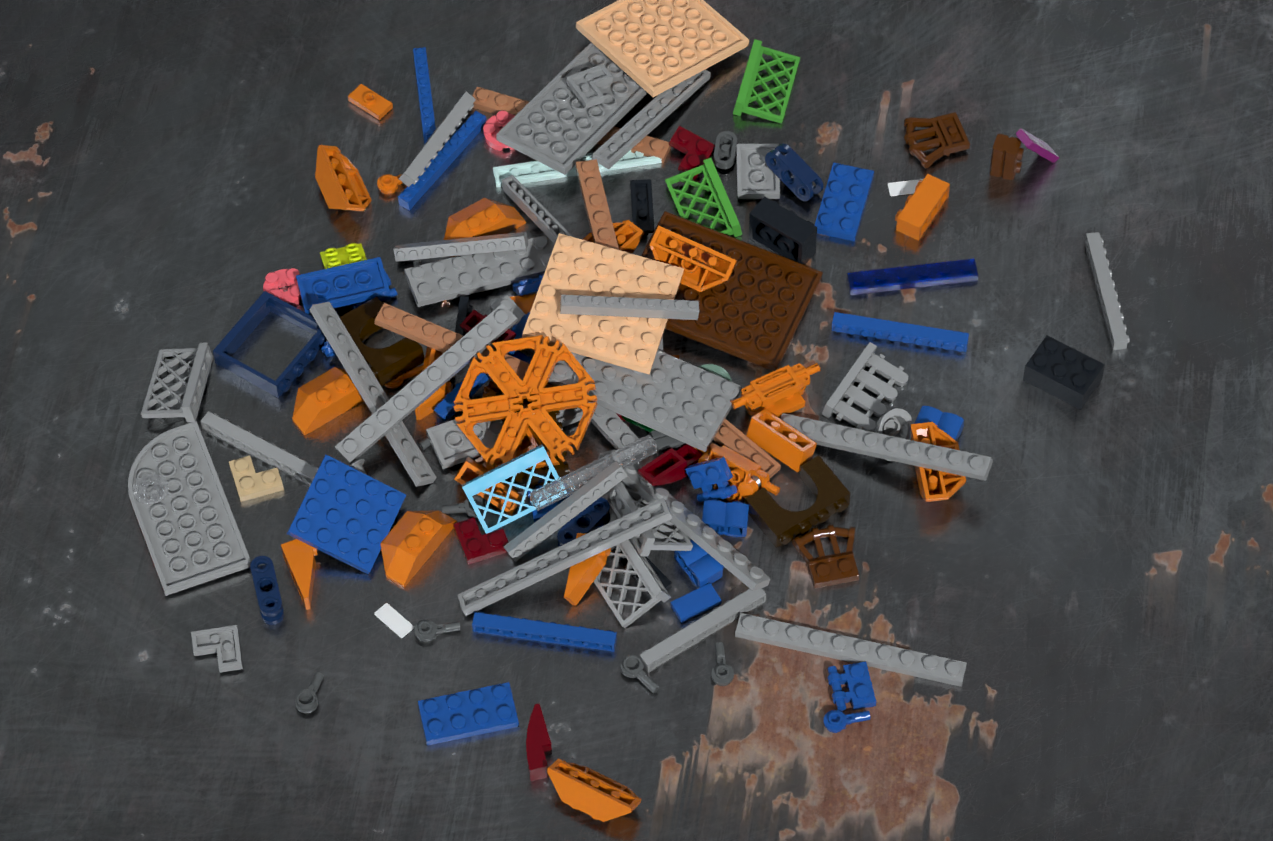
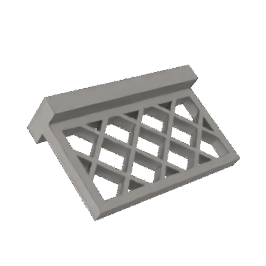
M199 343L198 348L160 349L142 408V418L185 417L187 422H196L213 361V355L208 343ZM189 356H195V358L189 361L188 363L184 361V359H186ZM165 357H175L168 363L164 362ZM179 362L183 365L175 371L171 369ZM188 370L190 374L181 379L179 375ZM168 371L170 374L161 380L159 376ZM173 379H176L178 382L170 388L166 385ZM184 386L186 390L177 395L175 391ZM163 387L165 391L156 396L154 392ZM169 395L174 397L165 404L161 401ZM178 402L181 404L180 410L169 409ZM157 403L161 406L156 410H150Z
M622 482L611 489L608 497V502L618 519L644 507L645 505L641 504L642 502L649 505L632 489H626ZM670 521L630 538L640 556H649L651 550L691 551L693 547L688 536ZM664 524H667V525L673 527L674 530L671 529V528H669V527H667V526H665ZM658 531H661V532H663V533L669 535V537L663 535L662 533H660V532H658Z
M630 539L618 544L615 553L610 552L609 556L614 557L612 568L603 567L601 572H611L609 583L600 582L601 572L594 580L595 585L623 628L628 627L660 601L666 602L671 598L645 556L639 555ZM619 557L627 558L626 570L617 569ZM616 573L625 574L623 585H614ZM630 574L638 575L637 587L628 586ZM613 588L622 589L619 601L611 599ZM627 590L636 591L634 603L625 602ZM641 592H649L652 599L645 604L639 603ZM632 606L631 615L624 619L622 616L623 607Z

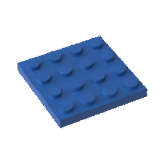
M325 455L287 534L369 574L381 550L380 543L388 535L406 494Z

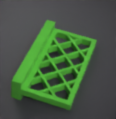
M754 39L733 114L741 116L743 112L782 124L800 57L761 46L762 41ZM762 55L772 56L774 60L766 63ZM782 62H793L794 66L786 69ZM777 64L782 71L774 74L770 67ZM765 69L770 76L762 78L758 72ZM785 75L789 82L781 84L778 77ZM773 80L777 87L769 89L766 82ZM761 85L765 92L757 94L753 87ZM781 91L785 97L777 100L773 93ZM769 96L772 103L765 105L761 98ZM757 101L760 108L748 107V104ZM776 106L780 111V116L772 114L769 109Z
M711 158L703 160L704 165L665 179L680 217L688 219L689 215L693 214L699 216L697 224H701L703 218L713 221L710 229H714L716 224L720 223L727 228L720 233L728 236L734 235L735 238L743 235L740 223ZM703 173L704 178L701 183L692 181L695 175ZM679 181L685 183L681 191L673 189L671 184ZM689 185L698 187L695 195L686 193ZM703 189L711 192L708 200L699 197ZM683 197L692 200L689 207L680 205ZM696 201L706 204L702 212L693 209ZM710 206L718 208L716 216L706 214Z

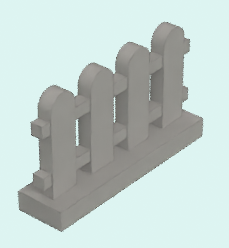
M869 342L825 404L822 415L829 419L835 413L837 420L841 421L843 418L856 426V429L873 432L876 423L871 419V416H883L887 411V407L881 403L883 399L893 402L898 395L897 390L892 387L894 383L898 386H904L908 381V375L903 372L904 367L899 366L897 368L884 360V355L880 354L877 356L874 354L877 346ZM866 366L870 368L868 372L864 370ZM875 372L879 373L889 380L888 383H885L873 374ZM855 382L859 383L857 387L853 385ZM864 387L877 394V399L862 391ZM844 397L848 399L846 403L842 401ZM855 403L856 405L865 409L867 413L864 415L860 411L851 407L852 404Z

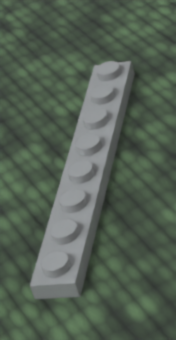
M703 70L659 94L592 154V160L597 159V163L610 169L710 79L711 72Z

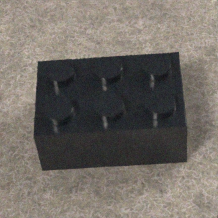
M766 197L749 213V239L763 248L803 265L816 253L817 227L812 222L802 219L795 212L783 208L776 201H771Z
M1046 335L1025 365L1023 381L1081 410L1101 382L1105 364Z

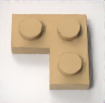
M250 456L229 461L240 502L284 490L278 468L255 473Z

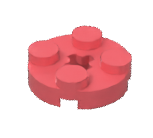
M499 111L497 115L490 117L483 127L485 142L489 147L498 151H503V148L513 149L497 141L496 134L515 115L508 114L506 111Z
M295 268L281 269L268 273L265 277L263 291L295 307L301 303V295L296 275L301 274ZM284 286L289 287L288 291L284 292L281 288Z

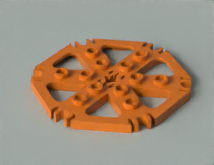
M543 335L495 342L492 345L497 351H494L488 345L486 347L490 353L487 357L482 356L480 352L477 353L481 363L475 357L473 358L454 401L455 412L463 411V415L455 417L457 423H460L457 426L487 464L490 461L492 467H495L498 461H502L504 464L517 457V452L528 427L533 430L547 448V454L553 466L560 465L555 456H558L560 461L565 462L562 456L564 451H569L572 455L575 454L570 445L576 447L578 451L598 405L596 402L598 401L597 396L588 395L589 391L596 390L595 384H590L595 383L564 343H562L560 348L559 340H556L554 346H548L550 338L548 336L544 338ZM533 349L535 351L534 356L522 381L505 360V355L511 351ZM558 361L567 362L579 378L578 383L546 388ZM481 373L488 374L504 394L473 400L469 397L475 380ZM527 398L529 402H532L528 404V408H524L523 405H520L521 403H523V399ZM571 408L582 409L583 416L576 432L571 436L565 435L548 414V412ZM506 419L493 448L485 447L473 431L477 423ZM546 460L537 463L535 468L547 467L548 464Z

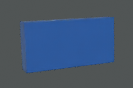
M711 583L670 602L671 608L681 623L722 604L721 598Z

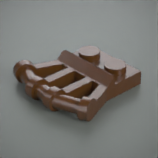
M956 112L934 118L910 117L904 120V127L906 128L905 143L910 146V154L919 159L925 169L929 168L934 161L943 155L950 156V153L970 149V142ZM916 127H925V128H927V129H923V130H919V131H915V132H914V128H916ZM932 136H935V137H936V139H932V140H928V141H924V142H920V143H917V142H916L917 140H921V139H924V138H928V137H932ZM940 147L928 156L922 152Z
M828 525L827 528L819 530L818 528H812L810 532L802 537L792 539L793 546L808 564L814 588L859 580V572L854 559V553L852 552L856 527L848 529ZM836 536L848 538L846 552L840 553ZM829 537L833 551L832 555L825 556L820 538ZM811 541L815 545L818 556L816 558H813L804 546Z

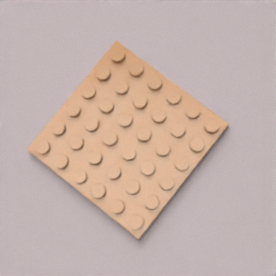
M618 0L576 22V29L652 97L661 94L749 46V39L704 0Z
M559 233L526 322L522 338L543 335L545 338L548 336L550 338L548 346H554L556 340H559L560 348L562 343H564L570 352L650 375L668 319L560 314L561 294L675 300L684 268Z

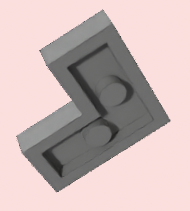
M604 64L566 77V84L585 109L603 103L604 95L598 88L613 83V76Z
M237 625L191 632L194 656L217 653L220 673L243 669Z

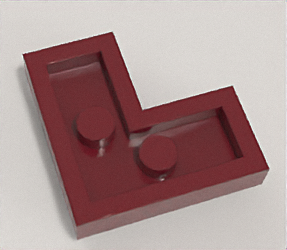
M681 126L678 127L669 142L670 146L686 154L678 167V170L681 172L704 165L703 160L710 158L715 150V144ZM699 174L695 175L693 178L697 179Z
M475 517L453 524V529L468 565L507 553L503 546L509 542L504 529L481 535Z

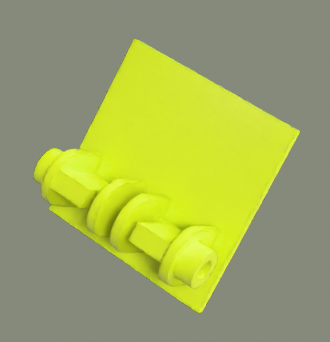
M351 243L346 245V247L337 249L328 248L320 252L325 269L367 260L361 243Z

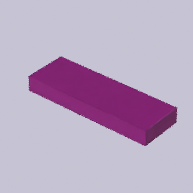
M1022 128L1016 132V136L1033 152L1052 163H1055L1060 158L1046 142Z

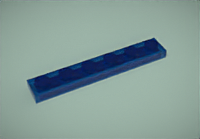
M975 259L847 273L850 295L978 281L979 277Z

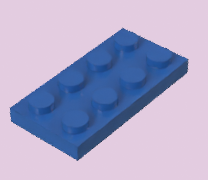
M833 162L815 222L817 234L855 242L874 178L873 170Z
M381 257L296 275L303 307L307 314H311L309 309L313 304L330 302L333 308L369 301L375 297L390 296Z
M509 682L418 701L427 746L519 727Z

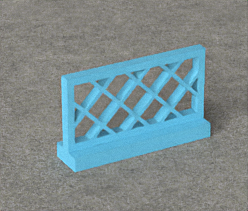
M543 444L462 484V488L486 534L567 494ZM543 460H546L549 466L546 476L534 473L536 464ZM533 466L531 471L525 470ZM524 472L530 474L526 487L513 483L517 473ZM551 472L555 479L549 478ZM512 476L511 482L506 480ZM532 476L545 479L541 492L529 488ZM547 481L557 483L561 491L554 495L544 493ZM500 482L509 484L506 497L493 493L496 484ZM512 486L525 489L521 502L508 498ZM492 487L491 492L486 491V489ZM527 491L540 494L536 504L529 505L524 503ZM480 492L489 494L486 507L477 505L472 496ZM492 496L504 499L501 512L488 508ZM542 496L548 497V498H546V499H544V500L541 501ZM507 501L520 505L516 514L511 516L503 513ZM522 506L528 507L521 511ZM478 508L484 510L483 516ZM487 511L499 515L497 524L489 528L484 520ZM502 516L508 517L507 519L501 521Z

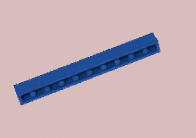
M426 47L413 48L425 144L436 130Z
M475 111L437 153L438 155L434 160L431 159L432 163L428 168H424L426 171L421 177L418 176L419 180L415 185L411 184L409 187L407 186L398 196L400 206L410 211L480 133L486 123L485 115Z
M530 312L525 314L521 321L512 327L511 331L516 334L514 339L522 338ZM511 351L507 354L512 356L516 351ZM481 373L477 376L469 394L470 398L490 378L488 374ZM463 380L457 383L454 389L447 393L445 398L435 406V413L444 421L450 419L456 413L454 401Z
M834 312L832 331L925 345L946 350L950 349L959 352L967 351L969 333Z
M475 612L472 622L473 632L615 652L617 632L611 630L604 631L597 628L590 629L583 626L576 627L569 624L562 625L541 620L533 621L526 618L519 619L512 616L505 617L484 612Z

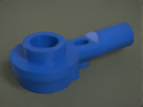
M831 710L825 714L823 721L828 731L838 733L846 729L848 724L871 720L869 711L845 715L839 710Z

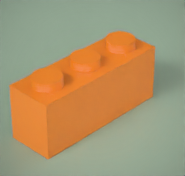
M927 174L923 181L919 180L914 194L908 196L905 207L896 214V231L919 241L949 197L950 184L930 174Z
M766 409L751 417L746 435L760 448L796 472L800 471L801 465L813 458L817 444Z

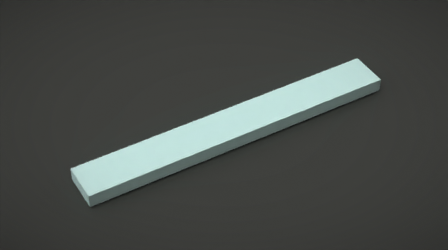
M630 150L610 169L605 168L599 163L598 167L600 172L657 164L662 163V161L658 157H646L644 153L638 151L632 153ZM594 152L587 153L580 161L592 160ZM539 161L493 167L496 188L502 187V180L511 175L521 184L577 176L576 165L564 175Z

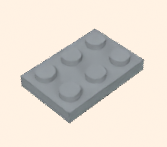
M736 144L737 199H763L764 197L780 199V179L765 162L766 154L771 150H775L779 144Z

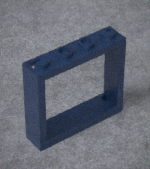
M264 291L213 350V355L217 365L279 398L283 392L289 390L294 379L303 373L304 367L315 359L317 352L324 346V342L328 340L313 316ZM269 312L314 335L276 381L231 357Z

